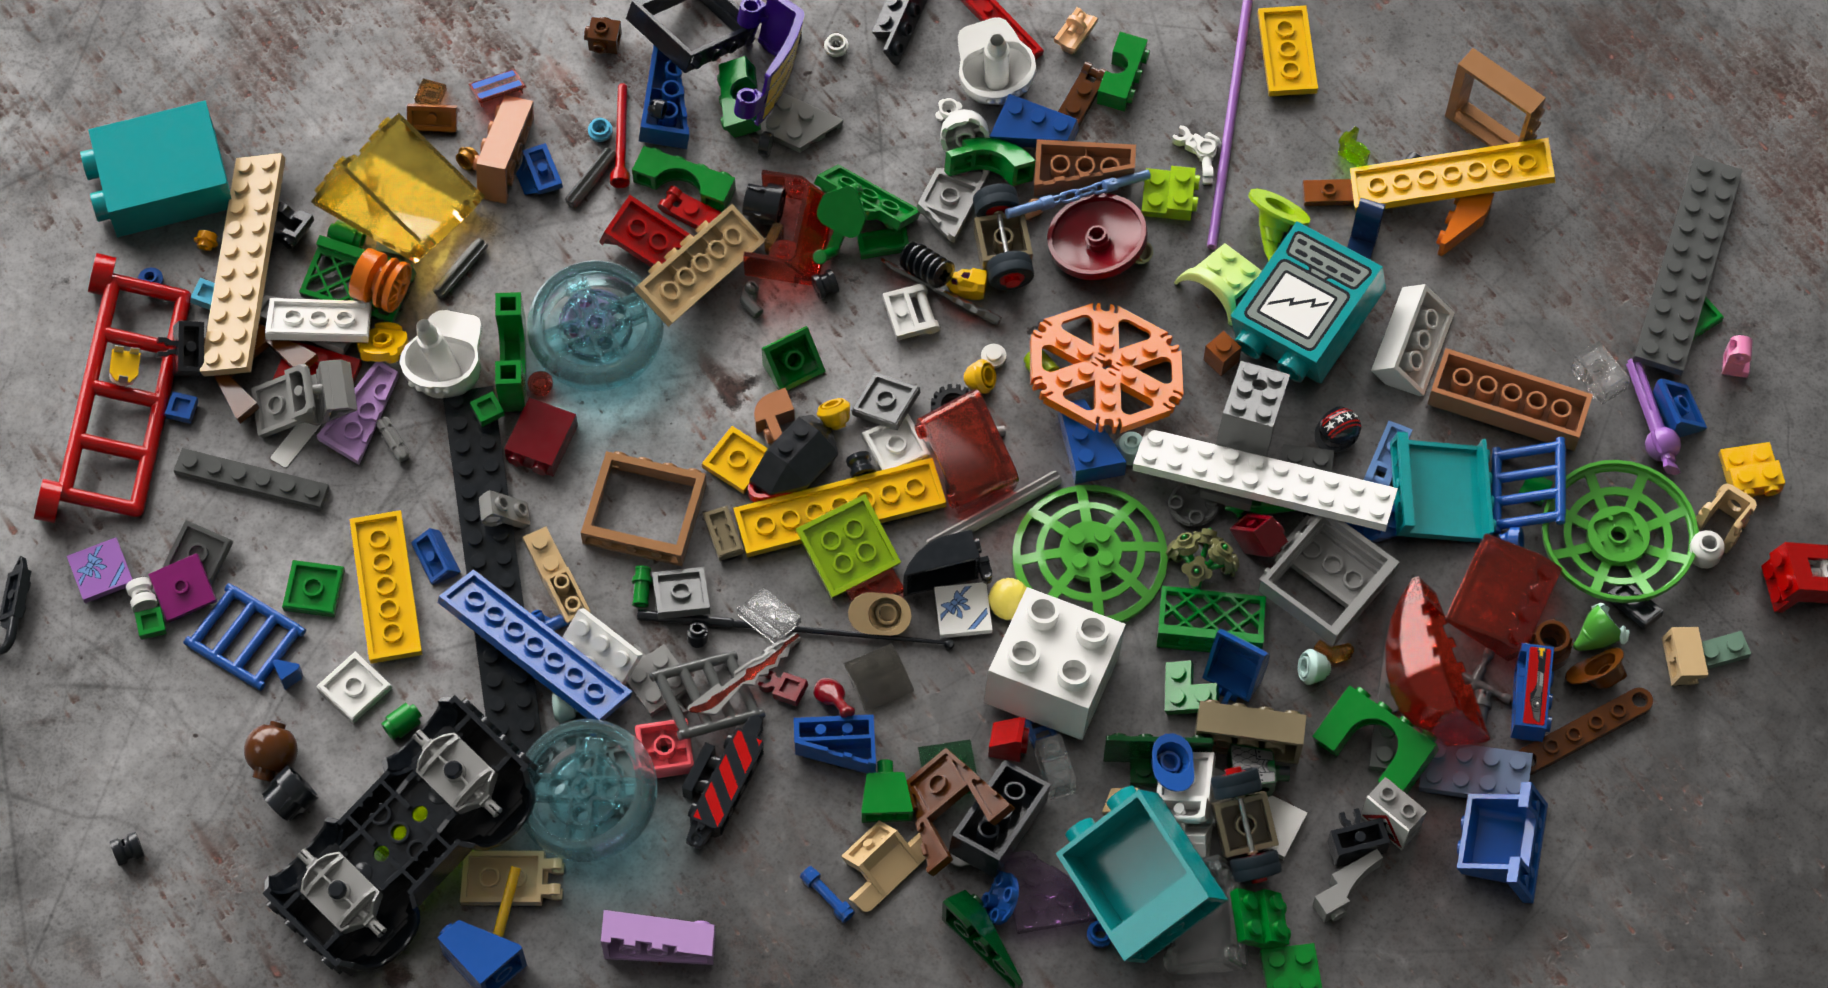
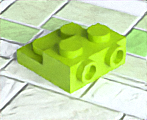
M1171 166V170L1146 168V170H1149L1151 178L1144 180L1141 210L1143 216L1190 221L1192 211L1197 212L1198 197L1193 196L1194 190H1199L1200 175H1195L1196 168Z

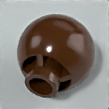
M270 721V725H260L248 735L244 744V756L247 764L254 770L253 778L271 782L285 766L289 765L292 767L298 754L297 741L291 731L285 730V724Z

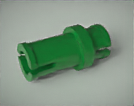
M643 565L635 567V575L632 577V584H634L632 606L646 608L649 606V587L653 583L650 576L651 567Z

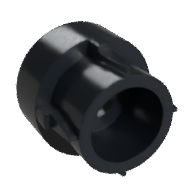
M749 183L744 196L742 214L760 219L763 225L778 227L786 200V186L769 183L768 186Z
M289 765L285 766L270 782L271 785L262 793L268 805L286 821H291L299 813L302 814L319 798L315 790Z

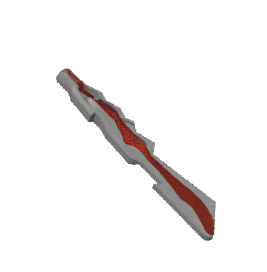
M793 633L787 639L779 640L763 650L762 656L750 660L735 670L733 679L722 687L719 683L690 704L687 710L692 713L716 715L742 685L754 686L759 676H767L770 670L776 669L779 661L788 657L789 650L801 641V637L799 634Z

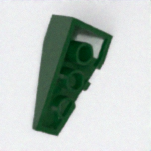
M967 890L946 898L942 903V921L1011 988H1023V981L983 907V901L976 894L971 895Z

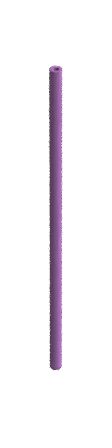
M1243 0L1207 242V248L1212 250L1217 248L1253 0Z

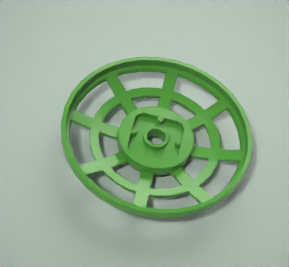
M1602 460L1584 465L1566 476V489L1576 481L1585 478L1590 492L1579 498L1570 511L1566 509L1563 533L1566 548L1553 550L1550 544L1549 523H1543L1541 527L1543 544L1547 555L1555 569L1566 581L1592 597L1618 603H1634L1653 599L1666 593L1681 581L1694 561L1695 554L1693 551L1692 553L1690 552V543L1693 537L1699 533L1690 502L1673 481L1648 466L1624 460ZM1601 472H1623L1637 475L1632 489L1624 487L1600 488L1595 474ZM1647 480L1665 490L1674 499L1679 508L1665 514L1656 502L1642 494ZM1604 496L1628 497L1625 507H1608ZM1555 498L1547 500L1543 513L1555 511ZM1594 500L1598 512L1590 521L1577 515L1583 506ZM1640 502L1645 505L1657 518L1646 522L1640 514L1634 511L1637 503ZM1683 517L1687 523L1689 534L1687 555L1671 551L1673 535L1670 523ZM1572 524L1586 530V543L1573 545L1571 536ZM1661 527L1664 534L1663 549L1649 545L1650 532ZM1619 531L1624 535L1625 539L1621 541L1615 540L1611 533ZM1592 552L1596 558L1602 561L1598 571L1586 565L1579 555ZM1644 554L1659 559L1652 568L1644 573L1641 572L1636 563ZM1571 557L1573 562L1583 572L1594 578L1591 587L1582 584L1571 576L1558 560ZM1667 561L1682 564L1679 572L1663 587L1654 591L1647 582V579L1657 574ZM1611 565L1626 566L1632 577L1615 578L1609 577L1607 574ZM1604 583L1613 585L1637 584L1643 594L1638 596H1618L1600 591Z
M1099 485L1067 487L1041 499L1022 519L1015 534L1012 549L1013 569L1016 580L1022 582L1026 587L1033 589L1023 572L1022 566L1038 562V567L1043 577L1053 587L1047 595L1059 598L1063 594L1074 600L1092 602L1093 612L1103 616V601L1115 598L1131 587L1142 598L1128 609L1106 616L1122 623L1131 620L1143 612L1153 602L1164 582L1168 564L1165 536L1158 521L1151 512L1130 495L1111 487ZM1087 492L1110 494L1128 503L1118 510L1106 504L1089 502ZM1077 493V504L1067 506L1056 512L1053 516L1039 511L1040 508L1053 499L1066 494ZM1090 509L1104 511L1114 516L1105 525L1092 521ZM1136 509H1139L1152 524L1157 534L1158 542L1143 541L1138 527L1128 516ZM1080 510L1081 523L1069 528L1058 521L1065 515ZM1034 519L1044 525L1038 536L1036 552L1021 555L1020 547L1024 531L1029 521ZM1124 522L1132 532L1135 541L1121 542L1114 531ZM1050 529L1063 536L1060 548L1044 550L1045 539ZM1086 547H1094L1098 553L1095 556H1087L1083 550ZM1122 552H1137L1136 564L1131 573L1120 565ZM1145 552L1160 553L1159 570L1150 589H1147L1137 578L1140 576L1144 565ZM1060 558L1061 564L1066 571L1059 580L1050 572L1046 560ZM1113 573L1124 581L1108 591L1102 592L1101 580L1110 577ZM1073 578L1090 582L1091 593L1078 592L1067 586Z

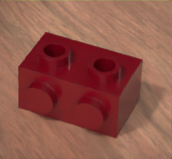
M1248 513L1229 528L1245 554L1273 557L1279 554L1282 550L1281 547L1288 542L1284 535V528L1279 522L1275 521L1273 516Z

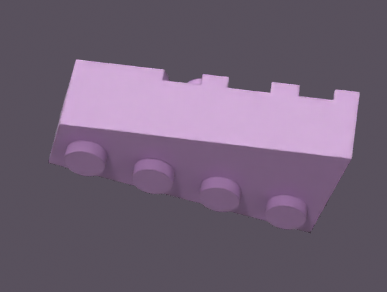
M604 910L601 934L604 959L713 965L715 925L707 921L690 922Z

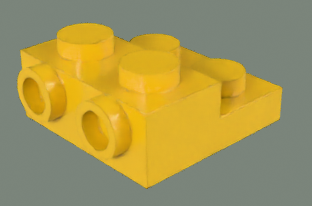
M1770 442L1720 449L1718 454L1728 484L1737 487L1752 498L1764 494L1766 496H1774L1782 491L1785 479L1779 460L1775 461Z

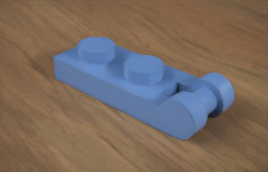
M1388 421L1364 477L1365 481L1390 486L1392 482L1390 442L1398 431L1408 432V439H1410L1413 429ZM1379 470L1386 473L1384 478L1375 475L1376 471Z

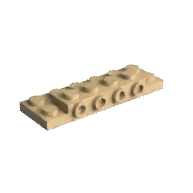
M733 204L710 223L705 220L695 230L697 234L694 237L689 234L680 242L682 247L679 250L674 247L664 256L666 261L663 264L659 261L648 270L650 275L634 289L668 327L766 241Z

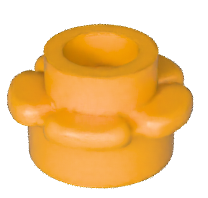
M199 230L197 237L193 239L195 243H198L197 247L201 250L211 251L212 247L218 246L217 234L208 230Z

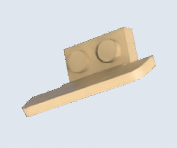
M879 820L841 856L846 864L860 871L867 880L849 898L860 911H871L926 859L921 850L922 839L920 832L907 843L896 829Z

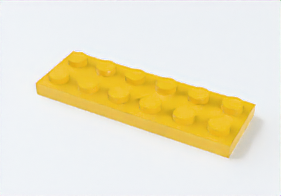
M401 510L349 519L370 664L423 655Z

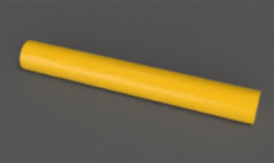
M511 866L493 931V934L500 937L504 936L521 868Z

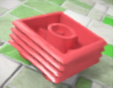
M674 720L635 726L643 780L689 774L694 761L690 738L678 739L677 731L679 730ZM662 746H667L668 752L663 753L661 751Z

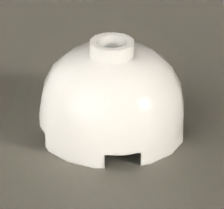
M965 109L950 114L943 122L940 133L942 148L945 152L962 147L964 139L990 138L988 125L984 118L972 110Z

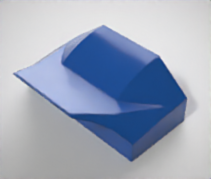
M546 143L522 151L523 162L516 175L524 195L532 193L543 194L563 188L562 181Z

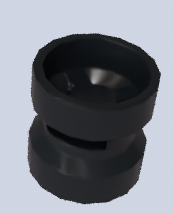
M136 831L127 834V837L122 840L117 838L110 841L112 851L119 866L126 864L129 859H139L145 856Z

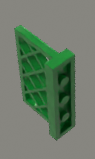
M319 235L316 242L317 250L299 293L316 300H338L332 297L330 291L344 285L348 295L339 300L354 301V298L350 297L347 287L351 276L344 279L340 268L348 264L355 266L365 249ZM321 256L331 258L334 263L333 266L322 271L318 266ZM411 265L412 275L410 282H413L417 273L413 265ZM337 270L341 280L327 286L323 276ZM321 278L325 288L316 292L308 290L311 281ZM402 302L389 316L379 313L377 307H374L372 303V308L375 311L371 312V318L394 323Z
M1162 586L1156 647L1211 652L1216 633L1219 630L1216 625L1225 620L1232 627L1227 632L1263 649L1266 596ZM1166 595L1178 596L1182 601L1173 607L1166 600ZM1196 598H1202L1208 604L1199 610L1192 601ZM1221 601H1229L1234 607L1225 612L1218 604ZM1248 603L1260 605L1259 610L1252 615L1244 606ZM1187 605L1194 614L1185 619L1178 610ZM1211 608L1220 615L1212 622L1204 615ZM1237 611L1246 618L1239 624L1230 617ZM1173 615L1180 623L1176 626L1166 625L1164 620ZM1199 617L1206 626L1195 628L1190 623ZM1251 623L1258 629V634L1246 633L1242 628Z

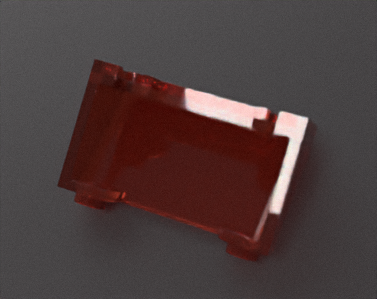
M978 389L970 391L916 420L917 425H914L916 434L920 440L924 439L930 443L950 486L949 494L946 495L947 501L952 509H956L958 514L1014 491L1019 482L1017 470Z

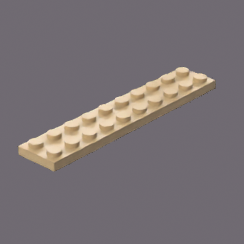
M282 153L236 158L230 191L232 199L228 203L204 344V364L200 368L203 376L251 372L286 160Z

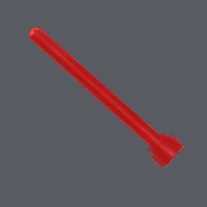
M620 83L617 91L615 168L610 173V185L615 188H626L630 185V173L625 168L627 85L625 83Z

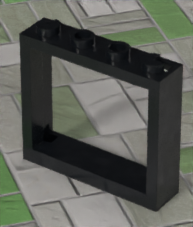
M632 0L626 19L684 73L693 69H699L706 63L714 62L721 56L728 53L731 54L745 45L752 44L756 39L755 34L758 26L747 29L738 24L737 17L740 6L733 0H700L734 32L691 51L653 16L686 0Z

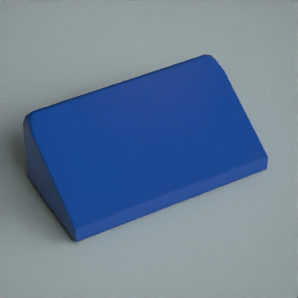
M429 528L411 542L432 585L452 578L461 572L439 530Z

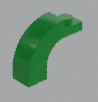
M969 138L962 141V147L946 151L944 172L950 177L972 170H989L1001 175L1010 185L1016 186L1033 181L1036 160L1021 147L1004 140Z

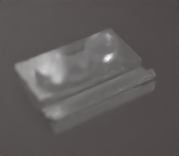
M764 587L749 598L744 606L737 608V615L773 644L777 642L778 638H783L801 623V616Z

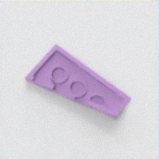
M375 362L354 388L357 411L327 422L317 434L318 441L359 465L377 427L376 422L381 418L399 378L398 371L383 362Z

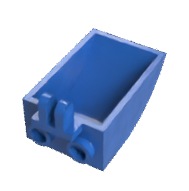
M1220 629L1216 633L1202 678L1211 683L1218 684L1219 697L1221 695L1224 696L1221 704H1228L1230 700L1236 702L1238 697L1249 702L1263 680L1269 663L1270 653Z

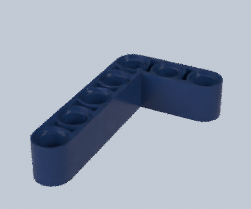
M1361 197L1347 248L1371 259L1386 204Z

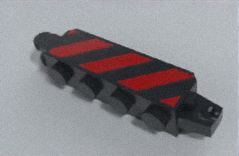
M758 715L749 716L742 729L737 727L733 735L729 734L723 745L725 751L721 757L717 756L711 769L713 771L711 778L704 780L700 789V794L702 795L698 803L693 802L689 809L688 817H690L691 827L686 838V844L701 850L711 836L716 838L723 835L764 755L761 739L763 722Z

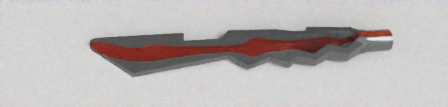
M884 258L881 259L892 270L931 288L968 311L977 314L985 321L996 326L999 325L1002 317L990 310H985L943 288H933L902 269V267Z

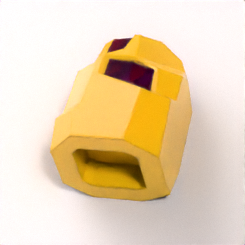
M976 268L971 270L962 269L954 272L946 287L951 293L964 299H984L988 272Z

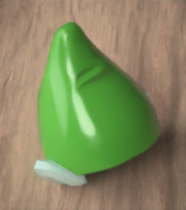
M1598 603L1591 606V611L1584 621L1580 634L1573 644V648L1577 651L1605 648L1619 641L1621 644H1625L1629 639L1630 631L1626 630L1624 625L1621 628L1617 627L1608 614L1610 608L1604 603Z

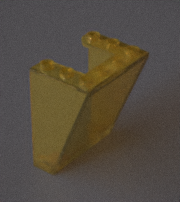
M398 113L392 119L386 117L379 124V129L369 137V141L359 150L361 154L358 157L353 154L347 158L342 156L333 165L334 168L323 178L324 181L315 188L314 191L317 194L311 202L318 208L417 264L471 214L485 196Z

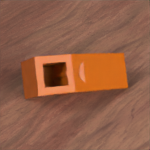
M1495 193L1455 198L1453 204L1457 205L1455 211H1449L1445 221L1448 227L1446 231H1440L1436 244L1440 245L1437 255L1443 256L1483 226Z

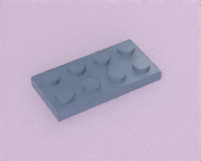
M1436 740L1435 743L1438 745L1439 751L1420 776L1419 791L1468 798V794H1520L1521 782H1529L1533 753Z

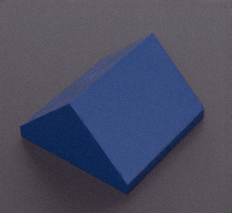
M1662 378L1656 382L1652 393L1665 427L1673 429L1679 437L1707 429L1688 385Z

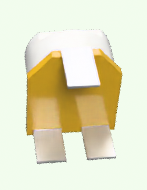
M115 345V348L112 349L109 370L111 382L120 386L132 385L136 381L140 363V348L131 347L130 351H124V346Z

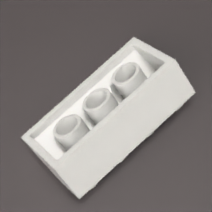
M1426 284L1402 287L1371 369L1386 385L1417 396H1424L1455 313Z

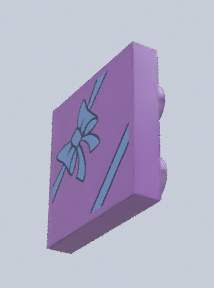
M117 538L67 556L84 603L124 589L126 584L133 580Z

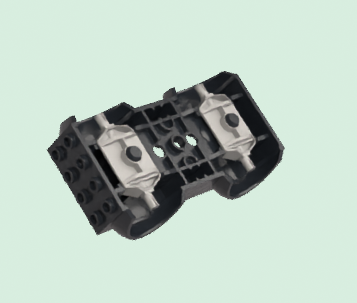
M456 695L453 697H442L438 701L436 711L426 724L416 731V734L414 733L412 738L398 751L382 760L385 773L340 819L327 817L324 820L323 827L310 844L302 849L301 853L299 852L297 857L275 875L268 876L264 880L265 891L262 894L269 900L266 905L275 914L285 919L284 923L294 933L297 932L304 938L302 941L312 951H316L319 955L323 956L321 960L338 974L344 972L352 976L357 970H374L383 967L399 956L412 942L420 924L419 905L473 849L490 850L502 845L522 828L533 811L535 804L534 786L541 779L536 773L539 767L520 751L466 697L462 701ZM423 806L428 812L426 819L421 822L415 821L413 811L417 807ZM404 826L407 831L406 836L401 840H395V829ZM380 846H385L389 850L388 858L385 861H377L374 856L375 850Z

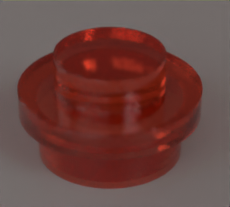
M545 371L534 372L528 378V388L533 394L544 396L551 391L553 379Z

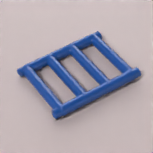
M1557 437L1555 442L1501 450L1500 447L1492 448L1491 495L1494 496L1492 512L1493 519L1496 520V531L1494 534H1500L1501 530L1510 529V527H1523L1556 522L1558 525L1565 524V438ZM1555 452V465L1502 473V460ZM1555 475V488L1502 496V483ZM1555 498V511L1502 519V506Z
M228 583L224 589L225 594L192 637L187 636L183 644L250 686L262 691L266 684L264 681L275 668L273 661L276 659L281 660L297 637L304 636L306 629L240 588ZM236 598L246 604V607L212 650L202 644L201 641L233 599ZM255 611L266 616L267 620L234 663L222 656ZM276 624L289 630L255 676L243 669Z

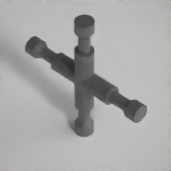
M1489 648L1485 649L1483 659L1477 665L1472 676L1459 670L1458 672L1452 670L1442 662H1440L1436 670L1441 674H1448L1454 677V680L1467 686L1461 697L1463 700L1460 706L1454 711V715L1457 718L1463 719L1466 713L1465 709L1473 699L1474 692L1477 689H1483L1484 694H1486V691H1490L1492 696L1499 698L1507 705L1513 696L1508 693L1499 692L1494 689L1495 687L1482 681L1487 671L1486 666L1495 655V652Z

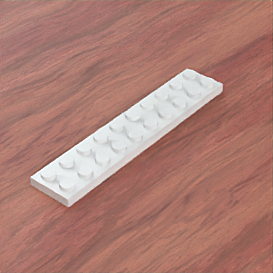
M1148 428L1144 432L1133 463V471L1384 532L1387 529L1398 489Z

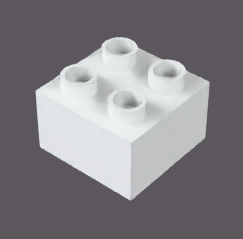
M1027 587L988 670L984 703L1083 740L1119 658L1126 624Z

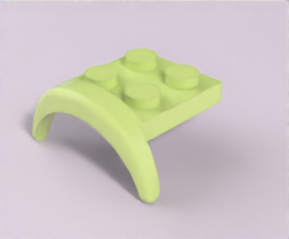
M1224 243L1196 267L1183 272L1175 280L1174 284L1177 285L1181 281L1190 280L1210 289L1223 304L1227 313L1228 324L1232 326L1230 316L1236 309L1235 300L1252 286L1262 270Z

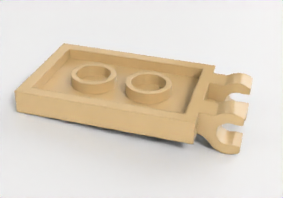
M471 851L463 860L460 903L461 905L500 906L511 866L521 868L511 906H542L543 898L562 900L563 889H561V884H548V874L563 875L565 863H563L562 858H546L545 851Z

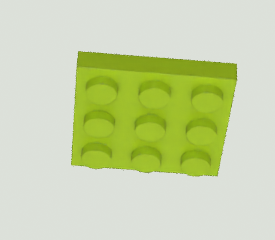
M866 494L796 528V532L831 599L901 564Z

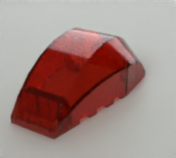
M1419 576L1412 578L1399 598L1391 617L1385 644L1386 673L1394 701L1399 711L1424 734L1435 738L1438 743L1446 746H1457L1489 741L1490 737L1472 684L1466 685L1462 673L1467 672L1463 661L1457 662L1452 650L1457 647L1453 637L1448 638L1445 632L1444 625L1448 624L1437 594Z

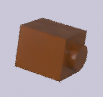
M1223 331L1205 346L1203 360L1222 376L1239 362L1242 347Z

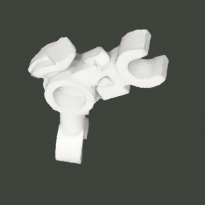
M1180 125L1179 134L1183 135V137L1173 135L1172 143L1176 146H1185V150L1196 154L1199 160L1202 161L1203 185L1213 184L1212 161L1216 155L1217 148L1221 147L1222 142L1211 132L1205 134L1203 138L1196 133L1192 135L1187 127Z

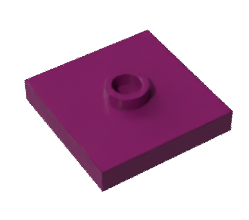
M197 553L148 574L166 620L169 623L217 602Z

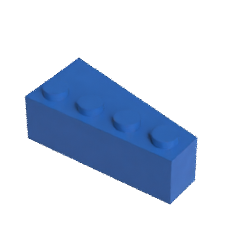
M653 45L639 142L687 149L690 134L684 101L682 72L655 45ZM654 99L667 101V112L663 120L650 116L647 110L650 101Z

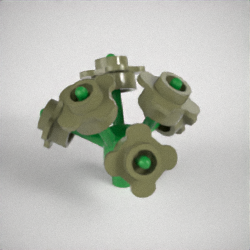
M1202 528V532L1194 531L1193 535L1189 532L1182 533L1167 547L1168 561L1174 560L1176 563L1184 560L1186 562L1182 565L1181 570L1188 576L1189 584L1195 589L1201 588L1202 580L1212 577V570L1220 568L1224 575L1230 574L1233 577L1235 572L1238 571L1237 568H1239V559L1233 553L1232 547L1223 541V538L1217 537V531L1212 530V528ZM1198 545L1203 546L1201 556L1194 558L1193 554L1199 549ZM1207 551L1208 556L1210 557V560L1208 562L1205 561Z

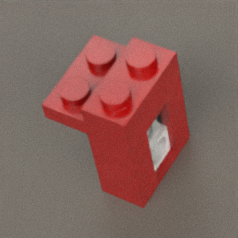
M1784 542L1769 553L1770 559L1763 563L1761 567L1774 612L1783 613L1797 602L1828 603V545Z

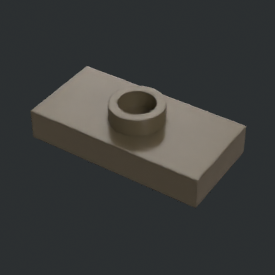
M728 506L704 512L703 518L718 560L722 561L744 554Z

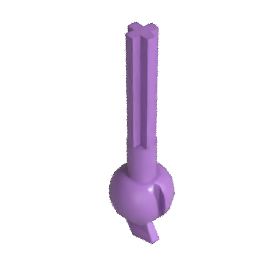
M1631 358L1626 366L1650 430L1645 440L1646 452L1655 461L1663 463L1667 474L1677 475L1681 473L1675 464V457L1681 449L1680 437L1673 429L1664 426L1643 365L1640 362L1633 361Z

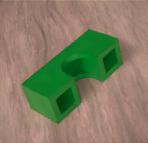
M1119 32L1112 52L1111 64L1119 66L1125 71L1121 73L1105 71L1098 89L1097 104L1125 112L1127 104L1133 103L1136 90L1133 89L1135 83H1140L1143 74L1141 69L1142 63L1147 64L1150 50L1147 49L1148 39Z
M746 56L718 64L719 74L717 75V81L721 88L719 103L723 111V116H721L723 129L727 130L734 138L761 130V124L759 126L754 124L756 116L745 120L737 117L734 113L738 91L743 88H757L755 66Z

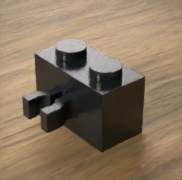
M178 321L173 326V341L166 337L157 338V344H165L166 347H173V349H168L166 352L158 351L156 358L173 356V376L199 377L202 374L200 368L204 364V322Z
M1359 808L1353 810L1355 819L1354 825H1352L1351 821L1346 818L1345 812L1339 813L1338 818L1343 827L1331 830L1327 841L1335 866L1357 861L1378 849L1380 854L1387 853L1390 839L1383 819L1378 818L1360 823L1361 813Z

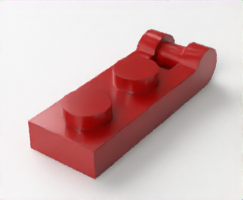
M670 186L666 192V198L661 199L657 205L663 213L694 229H697L705 220L710 223L722 213L683 193L675 186ZM675 201L680 203L678 208L673 206Z

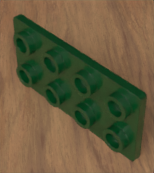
M1114 733L1107 735L1103 761L1130 762V786L1157 788L1158 781L1152 769L1151 759L1153 745L1158 737H1153L1151 734L1127 736L1123 733ZM1203 735L1183 737L1190 744L1192 752H1212L1213 738H1207Z

